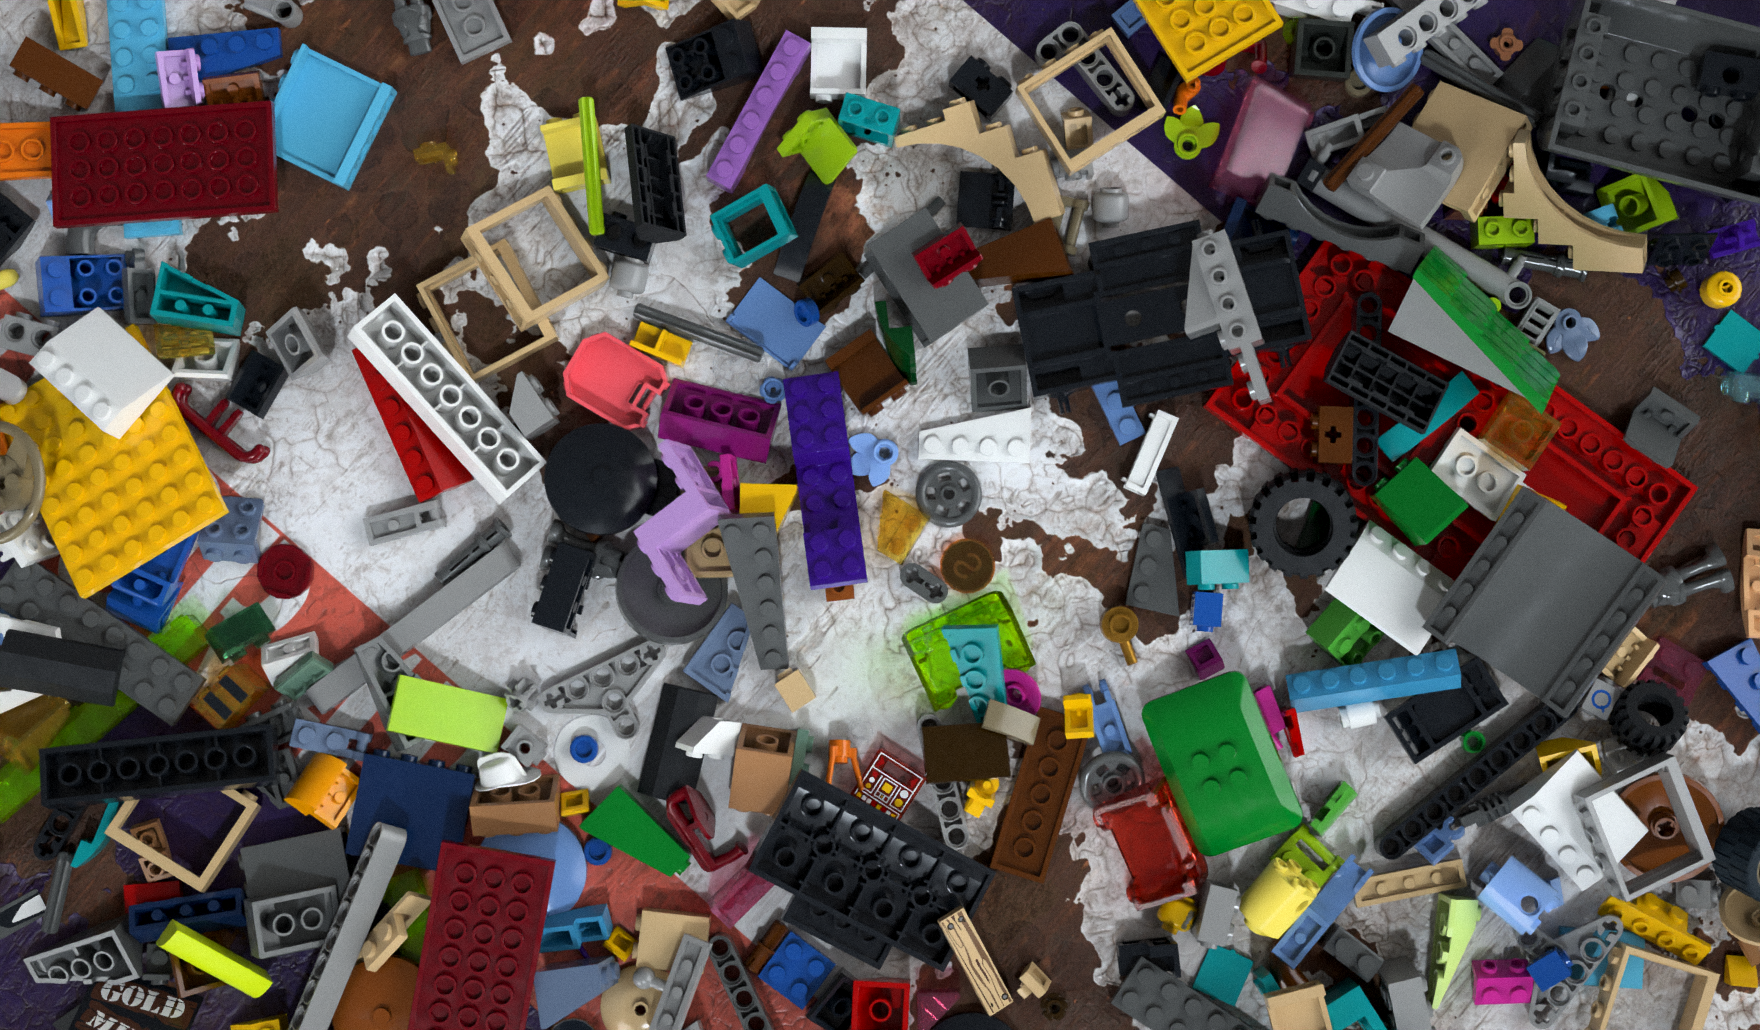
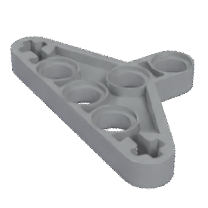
M650 640L544 690L539 697L540 707L547 713L606 714L615 734L621 739H631L639 732L640 724L630 702L666 657V648L663 644ZM651 644L654 648L659 647L661 652L657 654L658 659L654 660L653 657H648L643 660L647 665L641 667L640 658L635 651L640 650V655L649 651L648 646ZM626 656L632 657L636 662L635 669L629 673L623 671L620 666L622 658ZM600 668H605L610 672L611 678L607 684H599L595 679V673ZM575 680H579L585 685V692L579 697L574 696L570 692V685ZM564 686L565 694L571 699V702L565 703L566 698H562L556 702V708L552 705L547 706L545 701L549 699L548 694L551 692L553 696L563 693L559 688ZM613 693L620 695L623 701L622 706L617 710L609 708L607 704V698ZM623 719H630L634 723V731L629 735H625L619 730V723Z
M1605 914L1555 938L1540 927H1537L1535 929L1537 940L1532 944L1523 942L1520 937L1521 934L1516 932L1518 945L1533 957L1537 958L1544 954V950L1549 946H1556L1560 952L1565 950L1573 964L1581 965L1585 971L1582 978L1573 979L1569 976L1544 992L1540 990L1534 981L1529 1010V1020L1534 1027L1546 1029L1556 1021L1621 937L1623 922L1617 915ZM1613 920L1616 922L1615 928L1618 932H1609L1605 940L1610 941V943L1606 945L1601 938L1593 936L1595 931H1598L1601 936L1605 930L1603 922L1610 923ZM1589 942H1596L1601 946L1602 952L1597 957H1590L1585 952V945ZM1555 986L1564 987L1567 991L1566 999L1563 1001L1554 1000L1550 994L1551 989ZM1546 997L1551 1005L1559 1009L1555 1011L1551 1007L1547 1013L1549 1020L1542 1019L1539 1022L1536 1020L1537 1014L1534 1011H1543L1547 1003L1542 1002V1000Z

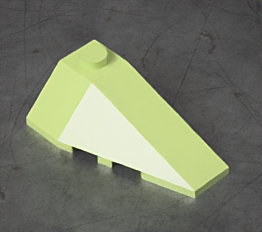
M1446 893L1438 894L1426 997L1432 1009H1438L1475 930L1476 921H1480L1481 905L1478 904L1479 900L1473 897Z

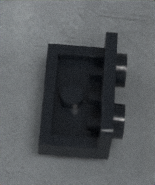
M252 350L231 384L225 398L257 417L264 419L289 374L284 366Z

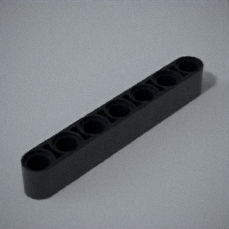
M1367 292L1356 298L1352 304L1351 330L1360 334L1362 327L1368 328L1372 332L1371 341L1381 346L1382 300L1377 294ZM1362 300H1369L1372 303L1373 310L1371 313H1365L1362 310ZM1349 396V407H1354L1352 464L1347 465V479L1354 487H1365L1374 483L1377 478L1379 412ZM1360 411H1365L1369 415L1370 421L1367 426L1360 424L1357 416ZM1359 439H1364L1369 444L1366 454L1359 452L1357 449ZM1358 467H1364L1368 472V478L1365 482H1361L1356 477Z

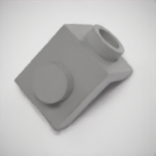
M1689 878L1676 882L1677 907L1712 909L1720 902L1721 887L1717 886V879Z

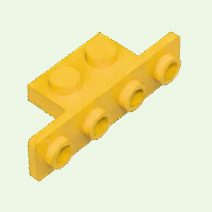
M1647 892L1632 899V903L1622 901L1610 894L1598 908V915H1617L1623 922V928L1694 965H1698L1711 951V944L1687 932V912L1667 903L1652 893Z

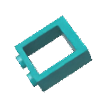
M846 92L838 124L847 135L892 148L895 140L894 137H896L900 124V108ZM866 129L871 130V133L869 135H866L864 133Z
M768 184L762 185L710 215L713 225H711L712 232L718 240L722 241L725 248L722 250L725 259L729 264L740 268L746 267L799 237L776 188ZM764 203L778 234L742 254L728 223Z

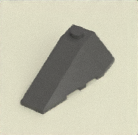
M378 636L353 650L386 730L398 675L422 678L415 674L403 662V659ZM386 731L396 752L406 750L425 740Z

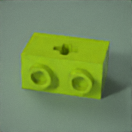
M1504 216L1478 217L1475 223L1470 222L1471 250L1500 249L1504 247L1526 248L1535 243L1534 219L1504 218Z

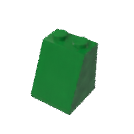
M1406 457L1393 468L1396 472L1389 479L1385 476L1372 487L1375 491L1370 495L1373 501L1414 546L1428 544L1469 507L1459 495L1417 457L1410 460Z

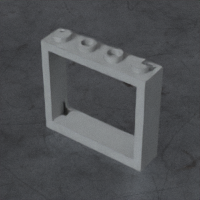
M1661 752L1573 794L1576 802L1574 804L1575 811L1583 819L1586 826L1585 836L1589 843L1594 846L1597 854L1595 856L1596 863L1604 871L1607 878L1605 882L1606 888L1611 896L1628 902L1716 860L1674 755ZM1658 771L1690 852L1624 882L1592 801Z

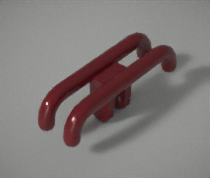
M178 382L174 386L171 394L182 417L229 455L240 462L249 464L262 462L270 454L268 446L257 444L252 450L246 451L228 437L244 414L240 409L235 410L219 428L215 426L223 413L228 409L230 401L223 398L207 418H204L188 404V397L192 393V386L183 382Z

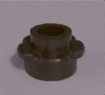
M1678 268L1672 271L1666 270L1667 277L1663 278L1668 289L1671 293L1677 291L1681 294V290L1688 287L1685 278Z
M1058 993L1048 994L1040 1003V1008L1043 1010L1042 1015L1050 1021L1053 1019L1061 1020L1066 1015L1065 1010L1068 1009L1066 999L1061 998ZM1056 1005L1057 1008L1053 1010L1051 1006Z

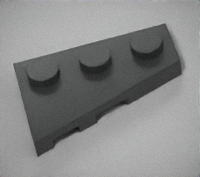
M1142 523L1124 605L1180 617L1170 529Z

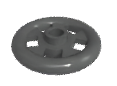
M945 461L934 464L921 475L916 486V502L920 512L929 522L940 527L953 528L967 523L975 516L981 505L982 488L977 476L967 466L958 462ZM949 472L951 481L939 483L937 475ZM962 478L967 481L970 487L965 492H962L960 485L957 484ZM928 487L936 488L935 500L927 499ZM946 489H951L954 492V497L950 500L946 499L943 495ZM962 499H965L969 505L961 513L956 509V506ZM938 505L949 508L947 517L935 512Z
M1107 751L1092 758L1084 767L1079 781L1080 793L1085 803L1097 812L1103 814L1124 812L1134 806L1143 794L1145 788L1144 770L1138 760L1125 752ZM1119 763L1129 767L1124 774L1116 769ZM1105 764L1108 770H1105L1098 776L1095 771ZM1116 778L1114 784H1107L1108 780ZM1127 780L1134 782L1131 792L1124 790ZM1098 783L1101 792L1093 795L1091 785ZM1118 795V802L1107 803V796Z

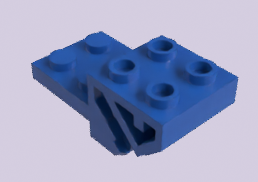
M200 531L111 583L113 590L107 596L106 609L125 621L153 633L161 634L184 583L179 578Z

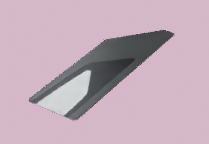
M37 889L0 908V940L44 916L46 906Z

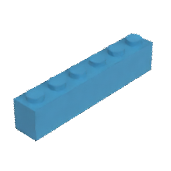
M1456 649L1418 654L1417 656L1411 655L1286 675L1290 706L1295 708L1296 713L1461 688V671Z

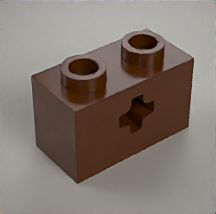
M1318 406L1315 408V413L1311 412L1310 429H1314V441H1310L1309 456L1313 457V464H1352L1354 407ZM1330 429L1332 434H1336V439L1331 440V443L1330 438L1325 437V433L1330 431Z

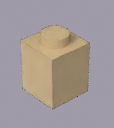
M790 667L776 676L779 682L774 685L792 713L817 697L799 669L793 672Z

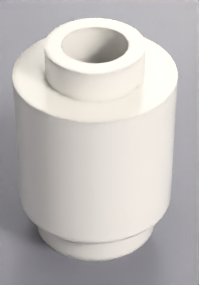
M1377 701L1337 707L1342 728L1349 727L1350 729L1377 724V717H1381Z

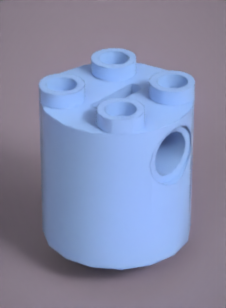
M1513 855L1502 868L1492 861L1478 877L1487 886L1477 899L1521 935L1525 932L1531 935L1541 923L1538 919L1539 915L1544 910L1549 913L1560 900L1556 897L1558 893L1556 889ZM1526 896L1534 898L1537 903L1536 909L1531 913L1525 912L1521 907V900Z

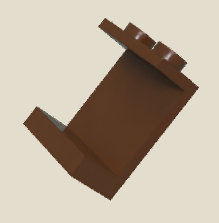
M871 329L825 360V364L831 372L838 371L840 385L863 417L869 414L872 418L884 409L882 404L891 398L895 402L907 393L905 388L909 386L908 381L902 377Z

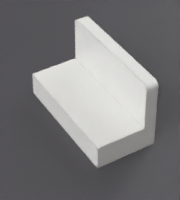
M315 631L261 646V666L273 687V682L309 652L314 651L319 654V639Z

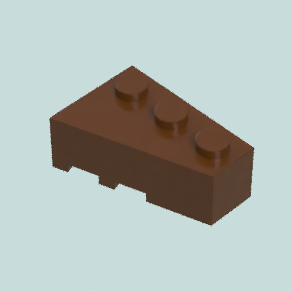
M27 36L9 65L14 69L13 75L27 83L30 79L41 84L38 89L52 97L56 93L66 98L64 104L78 112L82 108L88 111L104 84V81Z

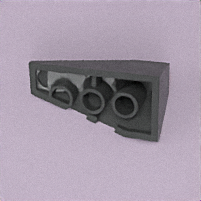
M129 914L105 921L25 956L23 961L36 983L66 984L68 981H83L84 984L107 982L108 985H119L142 976V943H139L129 933Z

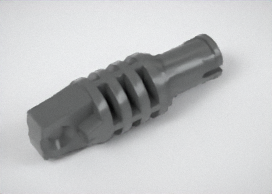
M1527 782L1506 792L1498 790L1467 805L1469 810L1457 816L1460 825L1466 828L1476 823L1478 827H1481L1511 813L1508 797L1526 785Z

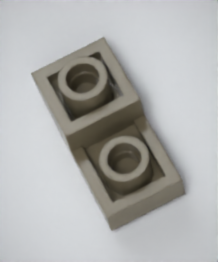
M989 699L981 728L1004 734L1008 739L1033 746L1040 718L1016 707Z

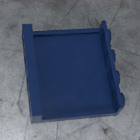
M374 748L373 752L364 754L345 854L361 856L373 826L377 822H382L405 829L407 832L406 843L397 864L436 871L442 840L464 842L470 811L469 805L475 780L479 777V773L473 772V767L469 765L456 764V768L445 766V761L429 759L428 763L417 761L418 756L401 753L400 758L390 756L391 751Z

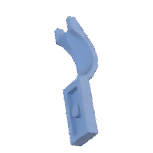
M1351 854L1314 901L1272 949L1271 952L1292 970L1297 967L1374 873L1371 868L1366 872L1353 862L1356 858L1355 855Z

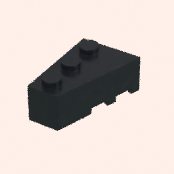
M559 542L557 548L552 550L549 558V563L551 564L548 575L545 574L540 584L542 593L539 601H536L532 607L531 617L533 619L531 623L576 639L578 631L573 629L576 614L581 615L584 606L580 605L584 590L589 588L596 555Z

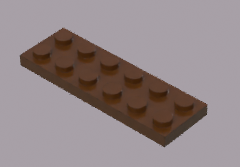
M1040 706L1036 713V716L1040 718L1034 745H1026L989 867L1044 884L1088 738L1066 739L1065 714Z

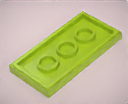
M398 675L386 731L492 754L498 752L507 710L506 698Z

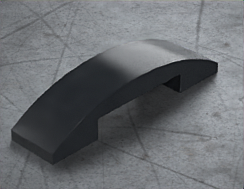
M810 170L791 218V222L799 237L782 246L774 275L796 283L801 281L809 259L810 250L836 179L830 184H824L817 174Z

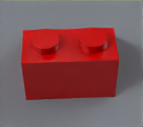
M879 977L853 980L851 1030H908L911 979Z

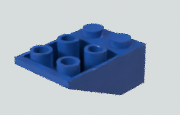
M125 254L39 257L35 262L40 317L85 315L97 307H100L105 312L124 310L122 269L127 268Z

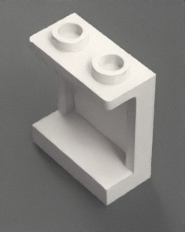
M811 27L810 99H816L817 103L823 104L832 103V99H840L844 102L846 92L866 98L867 28Z

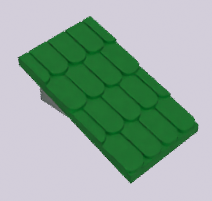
M1435 245L1416 269L1413 281L1388 332L1525 397L1542 414L1550 400L1560 373L1529 345V338L1497 311L1496 304L1466 278L1468 274Z

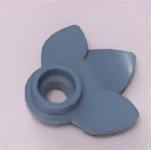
M1572 308L1561 309L1554 321V327L1547 333V350L1550 354H1553L1562 349L1570 359L1579 362L1587 352L1588 341H1596L1600 338L1599 328L1592 319L1581 317L1577 310ZM1571 317L1572 323L1567 327L1566 320Z

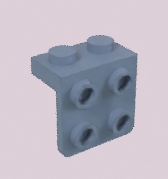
M222 496L229 513L204 527L199 532L197 542L203 559L212 562L258 563L261 552L257 542V535L265 506L263 500L259 498Z

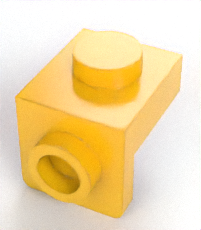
M1073 693L1071 695H1064L1066 739L1094 737V711L1091 694Z

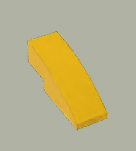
M47 0L59 50L88 46L84 1Z

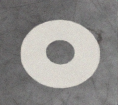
M584 715L572 720L561 730L555 743L554 757L560 774L567 782L579 789L595 791L613 785L622 777L629 764L630 745L628 739H621L615 734L607 717ZM619 726V730L621 731V733L625 734L623 729ZM580 735L592 736L605 746V759L597 766H588L577 762L570 753L572 741Z

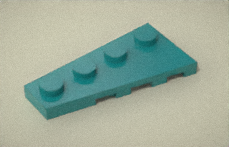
M943 625L941 631L944 639L946 638L948 641L952 660L956 662L962 686H965L968 693V701L976 722L982 723L989 699L1007 704L999 625Z

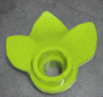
M1196 105L1189 107L1186 113L1181 115L1180 119L1167 116L1164 124L1166 137L1174 143V151L1177 156L1184 160L1195 158L1202 148L1213 145L1220 131L1219 123L1204 124L1201 112ZM1184 142L1191 143L1192 150H1184L1182 144Z

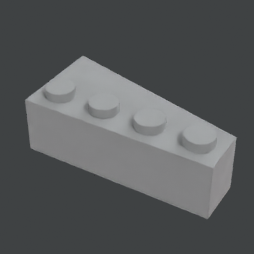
M1406 955L1385 960L1376 974H1379L1384 982V986L1379 988L1387 1009L1391 1010L1390 1014H1386L1390 1029L1436 1030L1430 1023V1017H1433V1010L1429 1000L1425 998L1424 992L1428 991L1425 976L1418 973Z

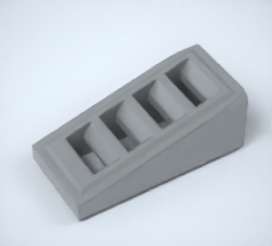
M1535 297L1531 299L1516 328L1521 332L1523 328H1526L1536 334L1535 338H1532L1522 332L1530 339L1531 344L1538 347L1561 310L1540 297ZM1536 308L1544 312L1548 316L1545 318L1540 314L1536 313ZM1532 318L1533 320L1542 324V326L1538 328L1537 326L1528 322V320Z

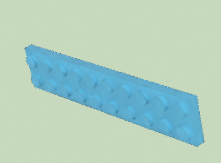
M106 0L115 112L163 109L155 52L169 51L165 0ZM182 220L123 224L124 238L126 239L183 235Z

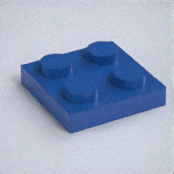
M791 930L777 948L775 954L772 955L758 974V977L803 1010L836 963Z

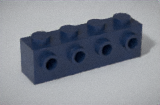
M240 887L129 906V933L139 943L157 941L172 919L197 933L247 926L243 899L248 898Z

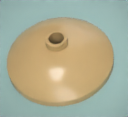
M1729 886L1722 894L1719 902V916L1723 926L1735 938L1751 945L1760 946V902Z
M636 964L620 970L618 983L602 994L600 1010L607 1030H649L662 991L652 987L640 989L634 984L633 974L640 968L636 967ZM652 969L656 977L667 981L670 973L666 970ZM643 1005L646 1009V1012L644 1014H638L636 1012V1006Z

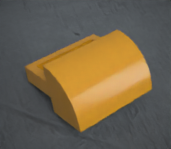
M316 753L312 756L283 800L305 816L311 814L327 827L334 830L355 801L360 778L345 768L347 764L340 759L325 753Z

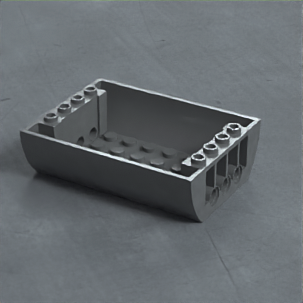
M1577 0L1563 28L1542 110V120L1537 130L1539 148L1760 207V87L1758 94L1752 100H1748V102H1735L1731 100V97L1722 95L1716 98L1705 97L1702 95V92L1694 91L1700 57L1706 50L1760 59V27L1658 0ZM1722 74L1725 82L1729 84L1734 83V77L1731 74ZM1602 86H1607L1612 90L1613 97L1611 100H1604L1600 96L1599 92ZM1629 93H1634L1639 97L1640 104L1638 107H1631L1627 103ZM1683 108H1690L1694 112L1692 122H1687L1682 118L1681 111ZM1710 115H1717L1721 119V127L1719 129H1714L1709 125Z

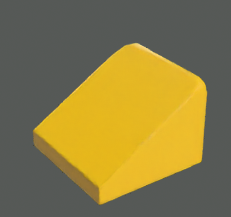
M1726 955L1724 983L1731 986L1758 988L1756 965L1751 967L1746 956Z

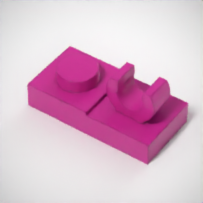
M731 454L719 455L720 462L710 461L707 463L710 468H719V474L716 477H710V479L714 483L722 482V491H719L721 497L731 513H738L740 509V484L737 458Z

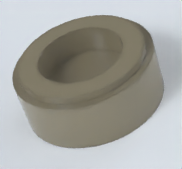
M1355 69L1350 71V79L1344 81V89L1352 97H1363L1371 90L1359 79Z

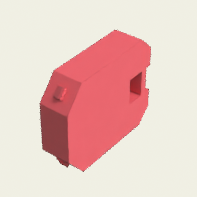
M607 332L597 333L583 339L563 372V386L567 397L612 424L628 431L646 427L650 416L647 410L656 395L662 396L664 391H667L671 385L663 365ZM641 384L642 388L639 391L633 403L631 404L629 401L631 400L638 386ZM647 389L651 390L641 409L638 408L637 405Z

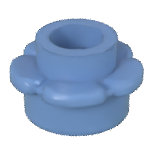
M767 377L760 386V395L765 398L767 403L775 404L777 401H782L785 398L784 383L781 378ZM773 387L776 388V392L774 393L771 392V388Z

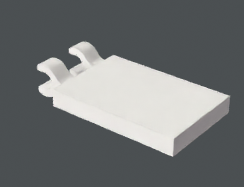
M1461 427L1455 429L1429 467L1466 503L1491 521H1496L1501 515L1517 484L1533 490L1523 483L1527 476L1525 473Z

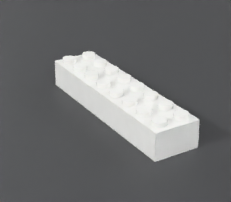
M395 293L351 329L347 337L499 505L547 463Z

